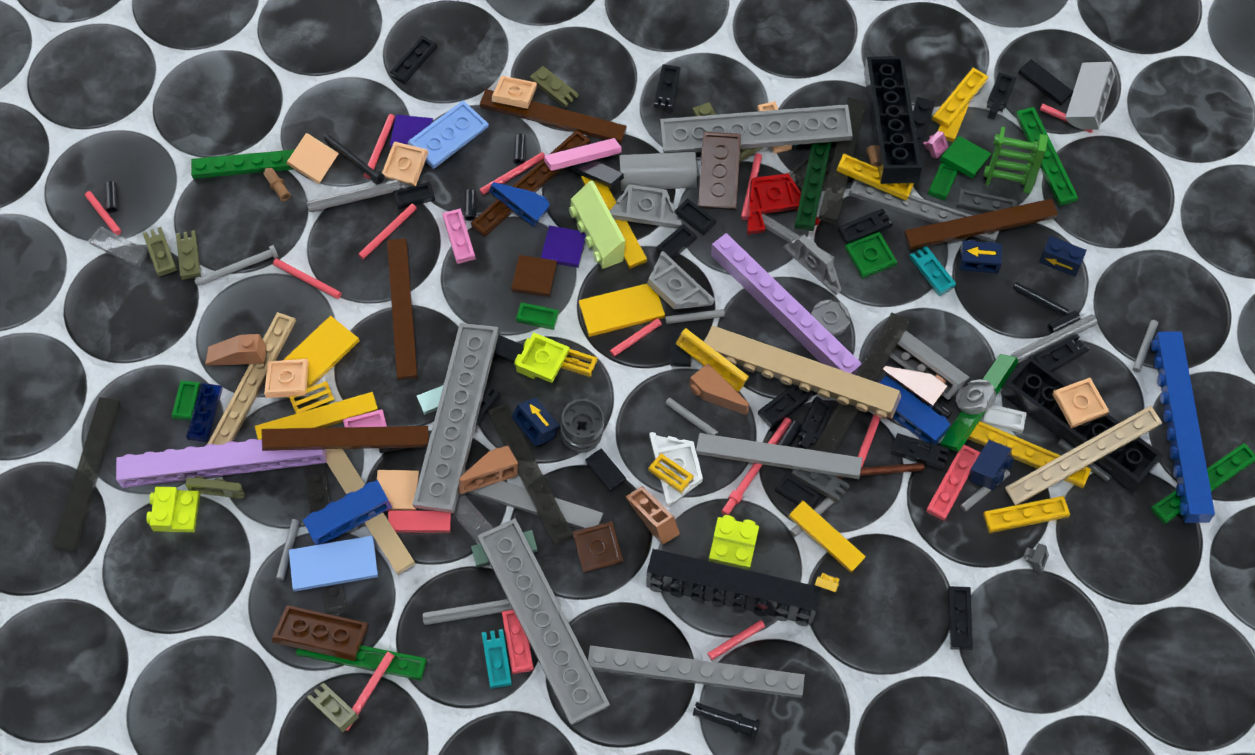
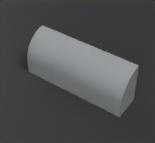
M1112 62L1082 63L1065 117L1074 127L1085 130H1098L1100 128L1115 77Z
M695 152L620 155V172L624 175V179L621 181V191H624L629 184L657 189L697 188Z
M907 331L895 336L884 352L907 370L929 373L934 377L937 374L946 381L945 385H947L942 396L948 400L954 397L970 378Z

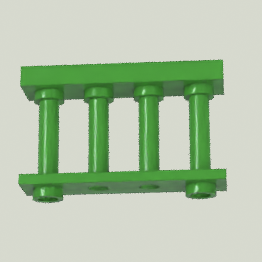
M1001 127L1000 133L995 134L993 145L996 146L990 165L985 166L983 177H986L985 185L989 186L991 178L996 177L1021 182V185H1024L1023 193L1031 194L1046 152L1048 135L1040 134L1038 142L1034 141L1032 143L1004 137L1005 127ZM1006 145L1026 150H1032V152L1030 154L1003 149L1001 148V146ZM998 156L1028 161V163L1021 164L998 159ZM995 166L1022 171L1025 173H1023V175L995 170L994 168Z

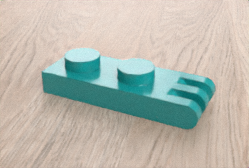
M927 246L923 247L922 251L920 249L917 250L916 255L915 253L909 255L911 261L939 296L955 288V281Z
M503 629L498 631L500 638L495 637L494 630L490 631L491 639L487 640V633L482 632L490 689L511 686L512 682Z

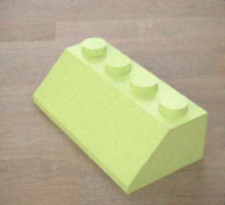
M593 180L589 181L571 198L569 212L571 217L576 219L580 233L585 232V242L587 247L593 250L595 262L599 263L602 269L624 261L626 240Z

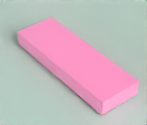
M461 208L442 213L456 263L475 260V254Z

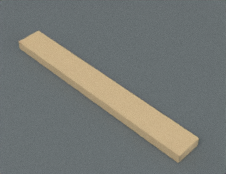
M276 313L263 338L267 346L264 364H250L208 444L221 445L234 441L266 380L268 361H276L296 322L295 318Z
M1149 406L1006 486L1005 490L1014 505H1019L1162 425V422L1152 406Z
M326 449L327 464L345 493L348 494L363 488L365 483L343 449ZM384 513L365 522L397 575L416 564Z

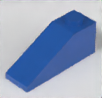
M495 182L491 184L489 192L532 227L541 220L550 207L548 200L535 192Z

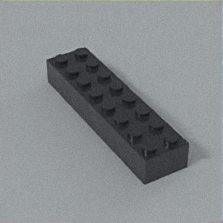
M904 56L866 57L864 76L880 183H919L922 164Z
M1031 356L1005 382L1001 392L1002 395L1074 448L1120 423L1108 414L1071 428L1052 394L1054 390L1068 386V384ZM1138 437L1094 463L1134 493L1157 466L1163 454Z
M652 549L646 578V587L655 592L666 591L676 597L687 596L698 602L705 600L719 607L726 605L733 607L737 611L748 610L758 616H773L779 621L791 620L801 626L813 624L821 587L657 549Z

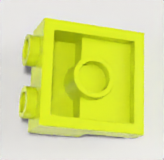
M533 332L531 338L526 339L522 354H518L515 359L516 372L532 379L538 377L552 383L570 348Z
M155 487V492L150 493L152 512L148 511L147 524H150L151 529L155 532H195L200 499L199 491L177 490L176 487Z
M724 515L723 518L718 517L709 561L750 570L759 526L755 525L756 523L752 520L739 522L729 515Z

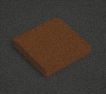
M519 255L511 291L550 297L557 260Z
M613 521L572 532L583 573L624 562Z

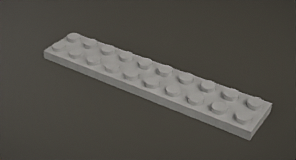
M848 104L660 119L663 153L702 152L703 131L741 134L740 149L852 140L853 137Z
M459 324L412 504L414 508L454 513L459 495V478L465 471L499 335L498 327Z
M516 518L478 535L477 538L570 726L610 707Z

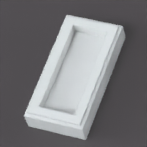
M992 405L984 413L982 422L992 427L1022 433L1027 412Z

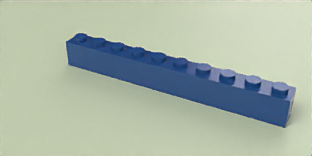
M1158 332L1151 342V349L1155 351L1154 366L1155 369H1158L1159 374L1157 384L1161 387L1160 401L1161 404H1164L1165 409L1163 419L1164 422H1167L1168 426L1166 435L1167 440L1171 444L1170 458L1174 461L1173 476L1177 478L1176 494L1180 496L1181 501L1179 506L1180 515H1183L1184 523H1209L1215 515L1183 335L1182 332Z

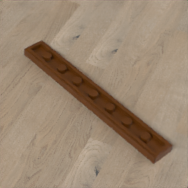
M485 89L480 101V107L573 132L578 130L584 135L603 140L615 138L618 144L622 143L627 130L626 125L531 101L528 109L492 102L494 91Z
M576 130L550 154L589 145L591 140ZM543 159L512 187L536 193L563 168L551 171ZM497 199L470 224L473 229L485 238L514 211Z
M1052 199L908 229L905 230L904 235L911 250L1057 218L1058 213Z
M407 239L387 240L397 380L416 379L418 377Z
M428 426L262 429L261 431L262 451L428 447L429 443Z

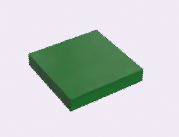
M958 136L941 156L940 161L973 179L989 160L992 153Z
M880 232L845 245L844 249L862 279L897 265V260Z

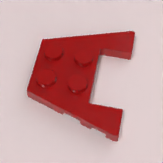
M788 173L752 178L750 182L747 235L764 233L766 228L762 214L790 210L798 211L801 191ZM818 217L816 218L815 226L820 223Z

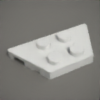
M651 432L649 433L654 458L656 459L662 453L694 475V479L692 482L690 481L687 488L685 487L682 494L660 479L666 506L669 507L703 482V477L693 441L678 440L671 436H668V438L661 437ZM662 461L659 462V463H661L662 465H664L666 468L672 470V471H673L675 474H677L679 477H681L682 479L686 480V478H685L684 476H682V475L679 474L677 471H675L674 469H672L671 467H669L668 465H666L664 462H662Z

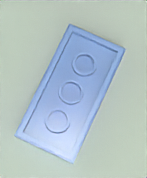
M463 100L410 139L408 145L427 149L429 153L425 162L435 169L485 131L489 124Z
M373 536L289 550L294 592L378 577Z

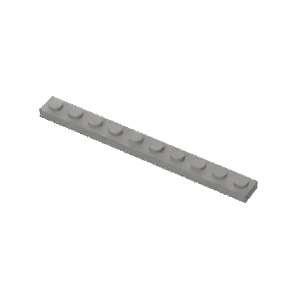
M590 645L588 662L594 670L799 698L803 696L805 674Z

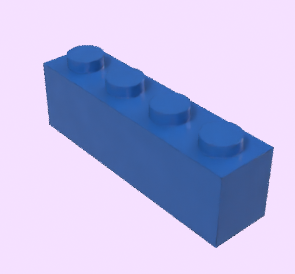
M886 375L879 383L900 390L901 399L893 419L920 440L937 445L946 435L951 424L943 415H938L933 411L929 404L921 402L914 394Z
M376 480L366 483L363 488L355 492L346 494L344 498L337 502L334 501L327 504L322 510L310 513L303 519V522L314 543L320 545L391 509L392 506L379 481Z

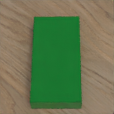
M941 162L927 195L946 201L958 170Z
M521 302L516 322L554 330L559 310Z
M180 380L172 412L173 419L193 421L201 390L200 382Z

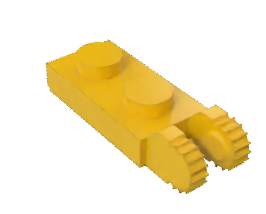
M822 573L821 577H817L815 585L837 592L839 578Z

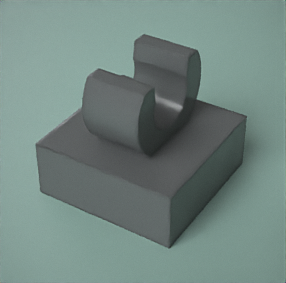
M1038 543L1036 550L1026 548L1024 553L1025 561L1032 563L1035 572L1042 573L1049 557L1047 546Z

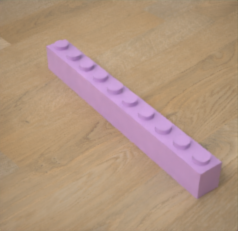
M727 233L712 243L711 256L820 363L857 376L860 375L862 363Z
M248 439L246 442L230 441L221 445L208 444L205 447L197 448L190 446L181 450L167 449L164 452H145L141 455L126 454L123 457H116V480L122 488L184 481L187 477L194 478L195 476L209 478L327 463L326 449L262 451V440Z

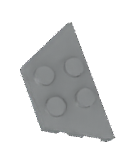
M629 184L616 201L614 207L610 209L612 217L616 220L677 229L681 226V220H678L675 214V207L670 202V196L667 190Z
M802 235L783 246L785 251L832 293L837 295L841 292L842 289L830 255L819 249L812 239Z
M661 252L647 284L673 309L713 305L715 299L666 253Z

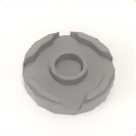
M829 299L820 301L811 312V315L834 337L844 333L849 326L850 313L841 302L837 303Z
M973 380L968 382L965 388L962 386L959 389L955 401L963 413L970 415L979 414L993 405L996 400V391L987 380Z

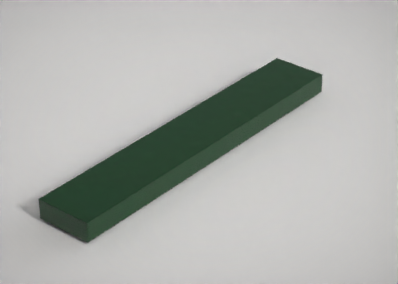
M832 142L812 143L794 229L814 231Z

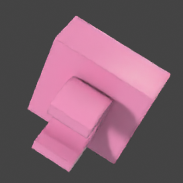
M940 131L929 136L930 139L927 142H923L925 149L930 151L933 158H938L949 147L944 132Z

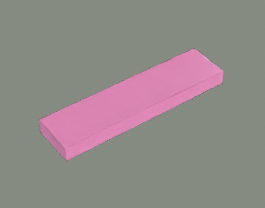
M613 138L545 155L544 162L553 171L620 154L622 151L621 146Z

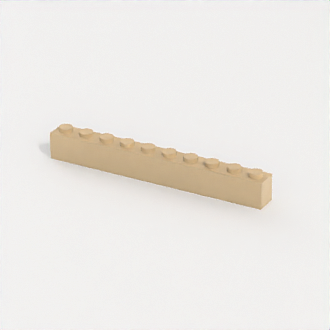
M713 325L705 340L707 345L733 365L743 366L749 372H760L769 379L773 377L780 379L786 385H797L806 392H810V390L817 392L819 396L826 399L829 397L837 399L836 401L843 405H854L860 411L867 412L868 410L874 412L876 416L883 419L887 417L893 418L901 399L900 390Z

